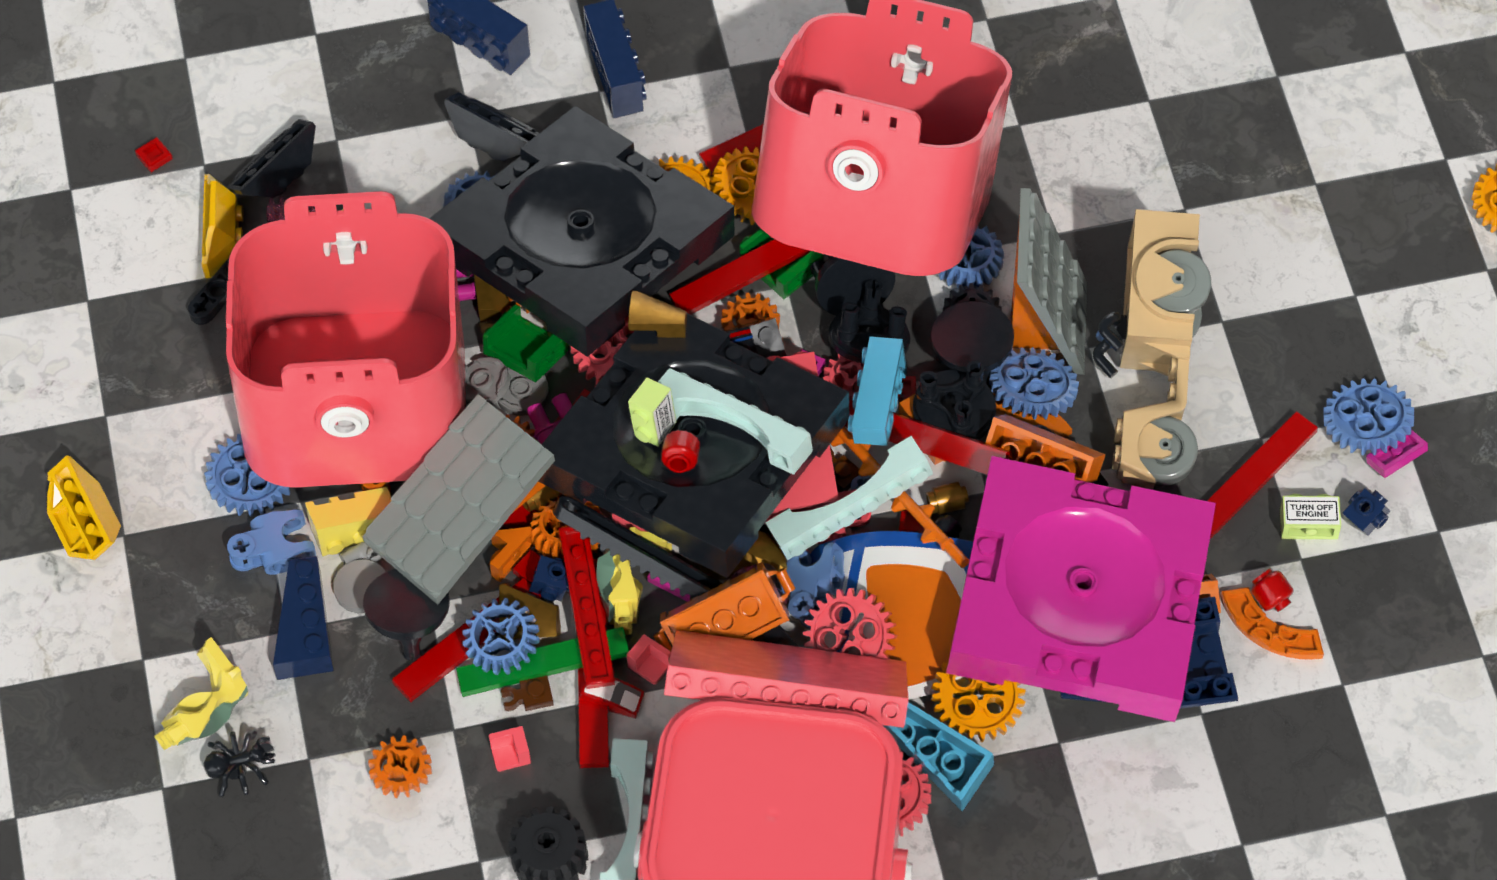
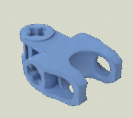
M273 511L255 517L250 522L251 531L236 534L227 543L232 567L238 571H248L263 566L267 574L275 575L287 572L289 560L316 556L313 541L294 543L285 539L289 533L299 530L306 525L303 511Z
M835 542L828 543L824 547L821 558L814 565H811L812 559L810 553L806 550L801 555L794 556L787 562L786 571L795 586V590L790 592L786 598L790 600L788 611L793 617L800 619L801 624L807 629H811V626L804 623L805 620L814 619L809 610L819 611L820 609L816 601L821 600L827 603V593L836 595L837 589H843L845 577L843 549Z

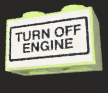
M646 378L628 401L634 436L640 441L659 446L677 423L671 388Z
M1291 494L1283 496L1280 506L1281 539H1338L1341 529L1339 496H1330L1328 494L1317 496Z

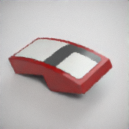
M615 678V685L586 689L584 682L580 693L582 700L608 706L609 712L635 719L645 695L643 690Z

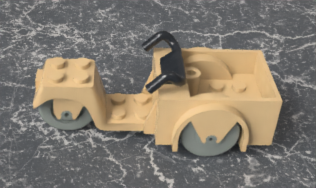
M1135 210L1127 249L1123 315H1120L1118 312H1111L1100 321L1098 326L1099 333L1104 339L1094 348L1093 359L1110 379L1118 373L1117 369L1104 356V353L1112 347L1115 352L1121 354L1120 368L1156 371L1168 376V381L1170 382L1166 402L1125 410L1122 419L1117 418L1114 443L1119 445H1115L1112 470H1117V478L1122 480L1121 483L1153 490L1155 485L1166 486L1178 483L1189 475L1197 459V439L1190 427L1181 420L1187 403L1190 347L1192 339L1198 332L1201 324V307L1206 302L1211 289V275L1208 267L1197 255L1191 253V251H1197L1199 246L1200 214Z

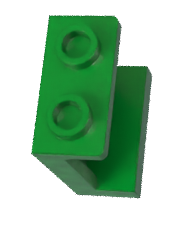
M760 228L752 236L749 235L743 239L740 244V257L774 240V238ZM811 251L760 279L782 299H785L814 276L810 267L815 261H823V254Z
M516 304L509 311H505L492 327H488L482 336L483 354L499 359L506 367L535 383L569 351V344L522 318L521 307Z

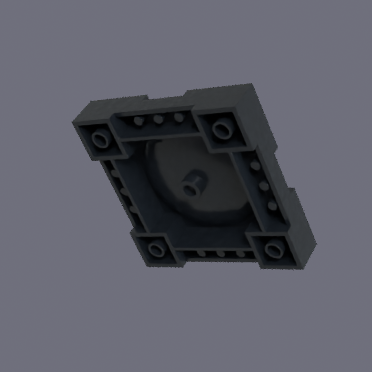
M576 106L520 148L521 156L489 181L482 177L429 218L438 223L449 234L454 246L456 270L467 277L473 273L547 322V330L587 357L625 326V318L629 315L632 291H638L652 297L693 262L699 266L735 236L734 205L677 169L673 168L668 172L634 150V142Z
M687 314L686 338L658 337L657 331H634L613 356L614 364L590 394L587 397L581 395L541 444L554 454L555 461L538 482L582 504L589 501L678 546L679 554L728 578L759 538L758 531L814 457H821L849 420V391L778 357L771 361L730 341L729 333ZM670 368L679 373L683 372L698 382L707 383L724 394H731L737 400L748 405H755L761 411L772 416H778L793 426L804 428L810 433L813 452L793 475L770 464L767 449L756 438L739 427L709 417L679 416L676 420L677 423L669 433L677 430L692 433L700 442L698 462L693 469L683 473H676L664 466L661 460L663 441L659 446H656L649 442L644 443L634 436L628 401L646 378L658 382Z

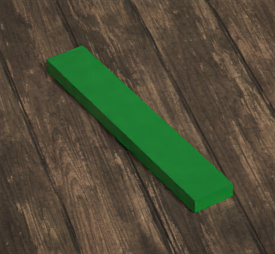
M619 627L607 630L606 634L611 660L627 657L629 649L624 628ZM575 638L536 648V654H527L530 663H525L523 660L520 661L521 670L511 666L510 674H506L503 668H501L499 675H495L492 668L490 671L484 672L482 665L476 667L474 664L458 667L456 670L461 694L463 697L518 684L520 683L519 681L547 675L551 676L582 668L578 639Z

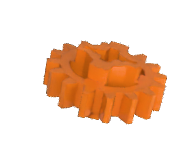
M746 293L744 299L737 295L735 296L736 303L728 301L727 309L722 310L721 328H724V331L764 319L765 315L775 318L779 328L780 314L777 313L776 304L770 306V298H766L763 301L760 300L759 293H757L755 298H751L749 293ZM733 318L736 319V323H737L736 327L734 326V324H733V322H732V321H733Z
M405 735L402 736L399 742L392 736L391 743L388 745L381 741V751L373 749L374 759H369L368 761L371 768L369 770L370 778L374 779L375 788L382 787L384 795L393 791L394 798H398L400 792H404L406 797H410V790L412 789L419 793L421 791L419 784H428L427 775L432 774V768L429 765L432 761L430 754H427L426 746L418 747V741L415 738L408 743ZM386 759L387 764L383 766V770L381 771L382 764ZM419 763V769L417 773L414 774L413 772L418 767L417 764Z

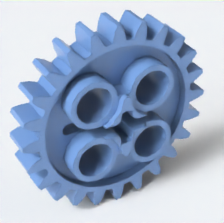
M1022 347L1019 354L1012 350L1001 365L991 370L989 385H991L992 393L996 394L995 400H1003V408L1011 406V413L1014 414L1018 410L1022 411L1023 418L1029 413L1032 414L1034 420H1036L1038 414H1041L1046 420L1049 413L1054 417H1058L1059 411L1066 413L1067 407L1072 408L1078 393L1079 382L1076 381L1077 374L1071 373L1072 366H1064L1065 359L1055 360V353L1046 356L1044 349L1039 354L1036 353L1033 347L1030 352H1026Z
M1362 378L1361 385H1357L1352 380L1350 388L1341 385L1340 393L1333 391L1332 399L1327 398V407H1324L1326 434L1332 435L1333 443L1340 441L1341 449L1349 445L1350 453H1353L1357 448L1361 449V455H1365L1367 450H1371L1372 454L1376 455L1377 449L1387 453V446L1390 445L1397 449L1398 441L1405 443L1406 435H1411V427L1414 426V407H1411L1410 398L1405 399V391L1397 393V385L1388 388L1387 381L1377 385L1375 378L1371 384H1367L1366 380Z
M237 434L236 442L227 438V447L218 445L219 454H210L213 462H206L208 471L204 472L207 490L210 491L212 500L217 499L219 507L226 504L228 513L236 508L238 516H241L244 510H248L249 516L252 517L254 510L258 509L259 513L263 515L264 507L268 506L271 510H274L273 502L284 503L282 494L290 496L289 487L270 483L252 471L245 458L240 434ZM245 458V460L237 462L238 459ZM232 482H238L235 485H229ZM258 487H265L262 490H255Z

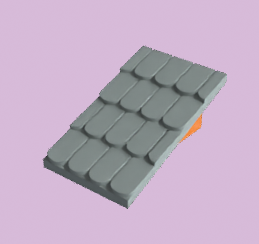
M1021 188L1011 324L1014 329L1013 348L1023 347L1031 349L1033 347L1034 349L1060 350L1069 366H1072L1073 372L1085 375L1087 281L1078 260H1073L1066 241L1060 239L1050 214L1045 213L1037 193H1033L1029 188Z
M478 394L449 426L447 433L425 456L424 462L391 497V502L367 527L366 533L362 536L363 540L438 605L509 516L546 486L538 481L555 461L554 454Z

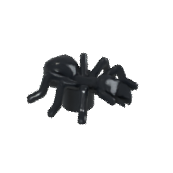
M234 731L230 732L233 749H228L220 741L215 743L208 742V747L222 750L212 751L204 760V769L207 776L210 778L222 777L219 797H224L228 787V778L232 780L240 779L244 795L249 794L245 779L247 767L256 773L264 785L269 783L259 767L250 762L256 761L262 764L275 763V759H270L276 756L275 753H269L274 751V747L269 743H262L270 741V737L257 739L250 752L247 751L250 739L253 740L256 737L257 731L248 732L245 735L241 751H239Z

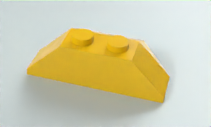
M204 174L202 268L205 278L213 277L230 257L234 246L243 237L242 227L239 228V221H243L244 218L243 206L238 205L236 195L210 174Z
M65 456L48 472V481L50 483L47 492V514L69 557L96 560L114 544L121 525L100 483L71 456Z

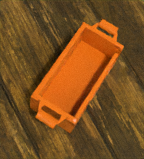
M763 562L757 564V571L753 568L693 598L689 602L669 611L668 614L666 611L661 613L660 623L662 627L653 637L657 643L670 652L672 651L676 630L751 640L789 620V612L783 601L790 592L795 590V586L785 568L766 570ZM774 574L777 576L785 591L784 594H779L770 576Z

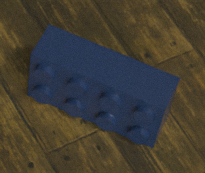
M427 0L432 28L438 33H444L449 36L457 45H463L468 48L476 57L487 60L498 71H504L511 76L531 56L527 24L491 1Z
M606 0L583 6L586 39L613 119L643 112V101L647 100L644 85H646L643 70H638L636 64H639L637 52L630 47L632 40L629 29H624L623 27L625 19L622 9H617L614 0Z

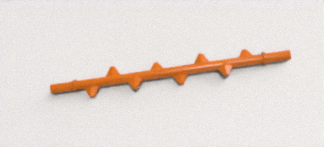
M845 427L841 429L831 442L833 447L846 444L863 462L858 471L861 477L874 475L881 468V465L868 452L871 445L854 443L853 435ZM905 491L900 496L894 498L891 510L895 513L907 509L925 529L920 539L923 544L937 541L941 550L946 551L961 568L969 564L970 560L954 544V540L948 538L930 518L935 509L933 504L918 506Z

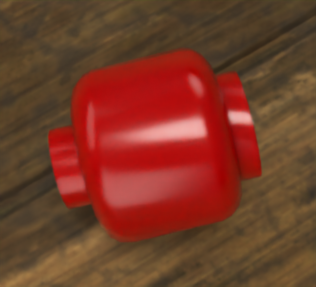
M677 430L669 433L663 441L661 460L664 466L676 473L690 471L698 462L700 442L695 435L687 431Z
M1268 569L1252 581L1254 586L1251 589V593L1264 611H1270L1275 608L1279 612L1292 603L1289 597L1293 594L1294 589L1281 571L1272 572L1271 569Z

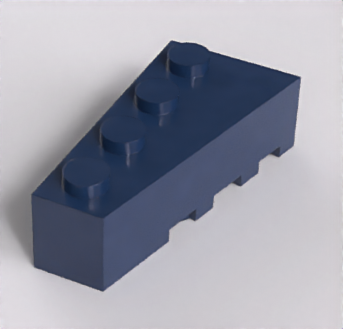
M317 556L289 560L273 660L277 680L334 671L322 576Z

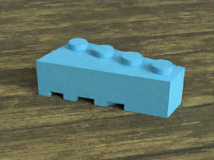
M869 337L868 347H863L862 364H864L863 370L858 371L857 385L860 387L859 392H854L853 409H855L854 415L849 416L848 431L852 432L853 440L856 444L887 446L894 423L893 412H897L898 394H901L903 389L902 378H906L907 374L903 339Z
M909 702L904 728L883 725L893 736L898 747L909 758L913 757L916 765H922V771L928 774V777L961 811L964 810L994 766L993 753Z

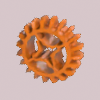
M558 496L555 502L549 500L546 506L541 505L538 512L533 513L530 525L533 528L531 541L535 545L537 552L542 553L543 556L563 559L559 528L569 526L558 520L553 514V509L560 498ZM588 501L584 504L602 514L599 507L593 506V503ZM549 528L553 530L551 535L547 532ZM600 543L591 545L592 553H597L598 544L600 545Z

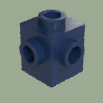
M1364 488L1362 492L1357 491L1348 502L1350 505L1344 510L1343 514L1369 536L1375 528L1379 529L1387 522L1388 514L1391 511L1385 506L1388 500L1375 490L1371 494Z
M541 555L535 568L529 591L541 595L546 600L562 601L565 592L569 593L564 560Z

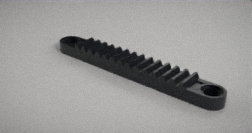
M560 497L553 509L554 516L564 524L579 531L582 540L589 537L591 545L600 543V550L610 549V556L613 557L619 554L621 562L629 560L630 567L640 566V573L643 574L649 571L651 579L659 577L661 585L667 582L670 583V590L673 591L678 588L680 589V595L689 594L690 600L723 584L571 497Z

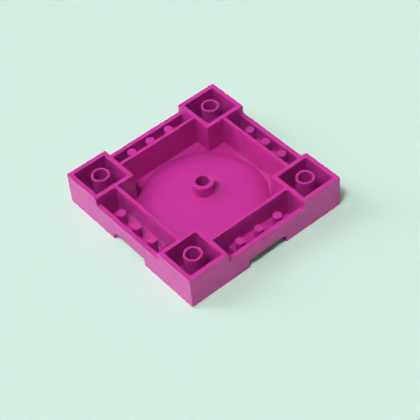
M991 456L946 673L1003 685L1004 680L1119 704L1118 710L1175 722L1183 700L1201 582L1204 576L1216 503L1137 486H1131L1130 491L1075 480V473Z

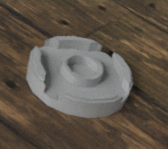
M478 358L473 361L474 364L469 367L465 366L466 404L469 405L478 394L490 404H494L506 394L510 386L511 377L509 371L497 358Z
M507 368L511 377L510 386L506 394L497 401L500 408L512 415L525 416L528 415L527 409L531 405L541 403L543 407L549 396L548 381L545 375L535 383L514 370Z
M366 559L354 560L345 564L337 572L333 581L334 594L339 605L353 613H364L363 598L365 591L373 580L386 572L385 569L378 563Z

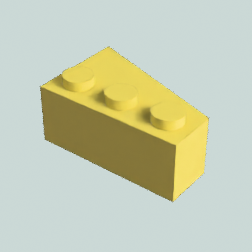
M387 487L354 493V498L341 501L338 496L329 498L330 503L315 505L313 501L305 502L311 531L322 557L329 554H338L347 547L364 542L362 536L366 533L367 527L391 502V495Z

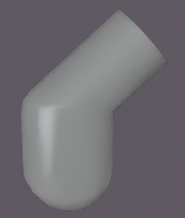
M361 542L339 555L344 565L354 560L364 559L378 562L382 558L365 542Z

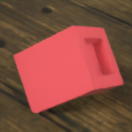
M643 634L627 653V665L629 669L655 685L668 670L671 652Z
M523 726L489 734L490 747L497 771L500 772L531 764Z

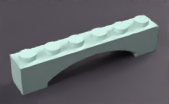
M669 368L658 381V383L671 388L676 420L679 416H702L718 419L737 426L756 438L767 449L770 464L794 475L813 452L810 433L804 428L793 426L778 416H772L761 411L755 405H748L739 401L733 395L724 394L707 383H701L690 378V376L683 372L679 373Z
M912 436L888 449L889 456L881 468L864 485L848 496L813 510L792 512L789 508L765 522L786 559L789 560L794 556L801 555L809 547L826 540L831 534L841 528L850 526L856 519L866 513L875 511L883 503L900 496L903 491L915 484L922 483L927 477L932 475L933 472L926 457Z
M613 738L610 764L611 775L619 779L625 791L629 805V821L626 837L616 860L606 873L600 872L599 880H637L638 868L634 867L637 834L642 833V822L647 821L649 804H644L645 795H650L651 778H647V769H653L654 752L648 749V740Z

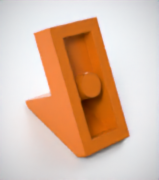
M522 527L498 530L492 537V545L499 549L490 559L491 576L501 582L534 546L531 541L533 528Z

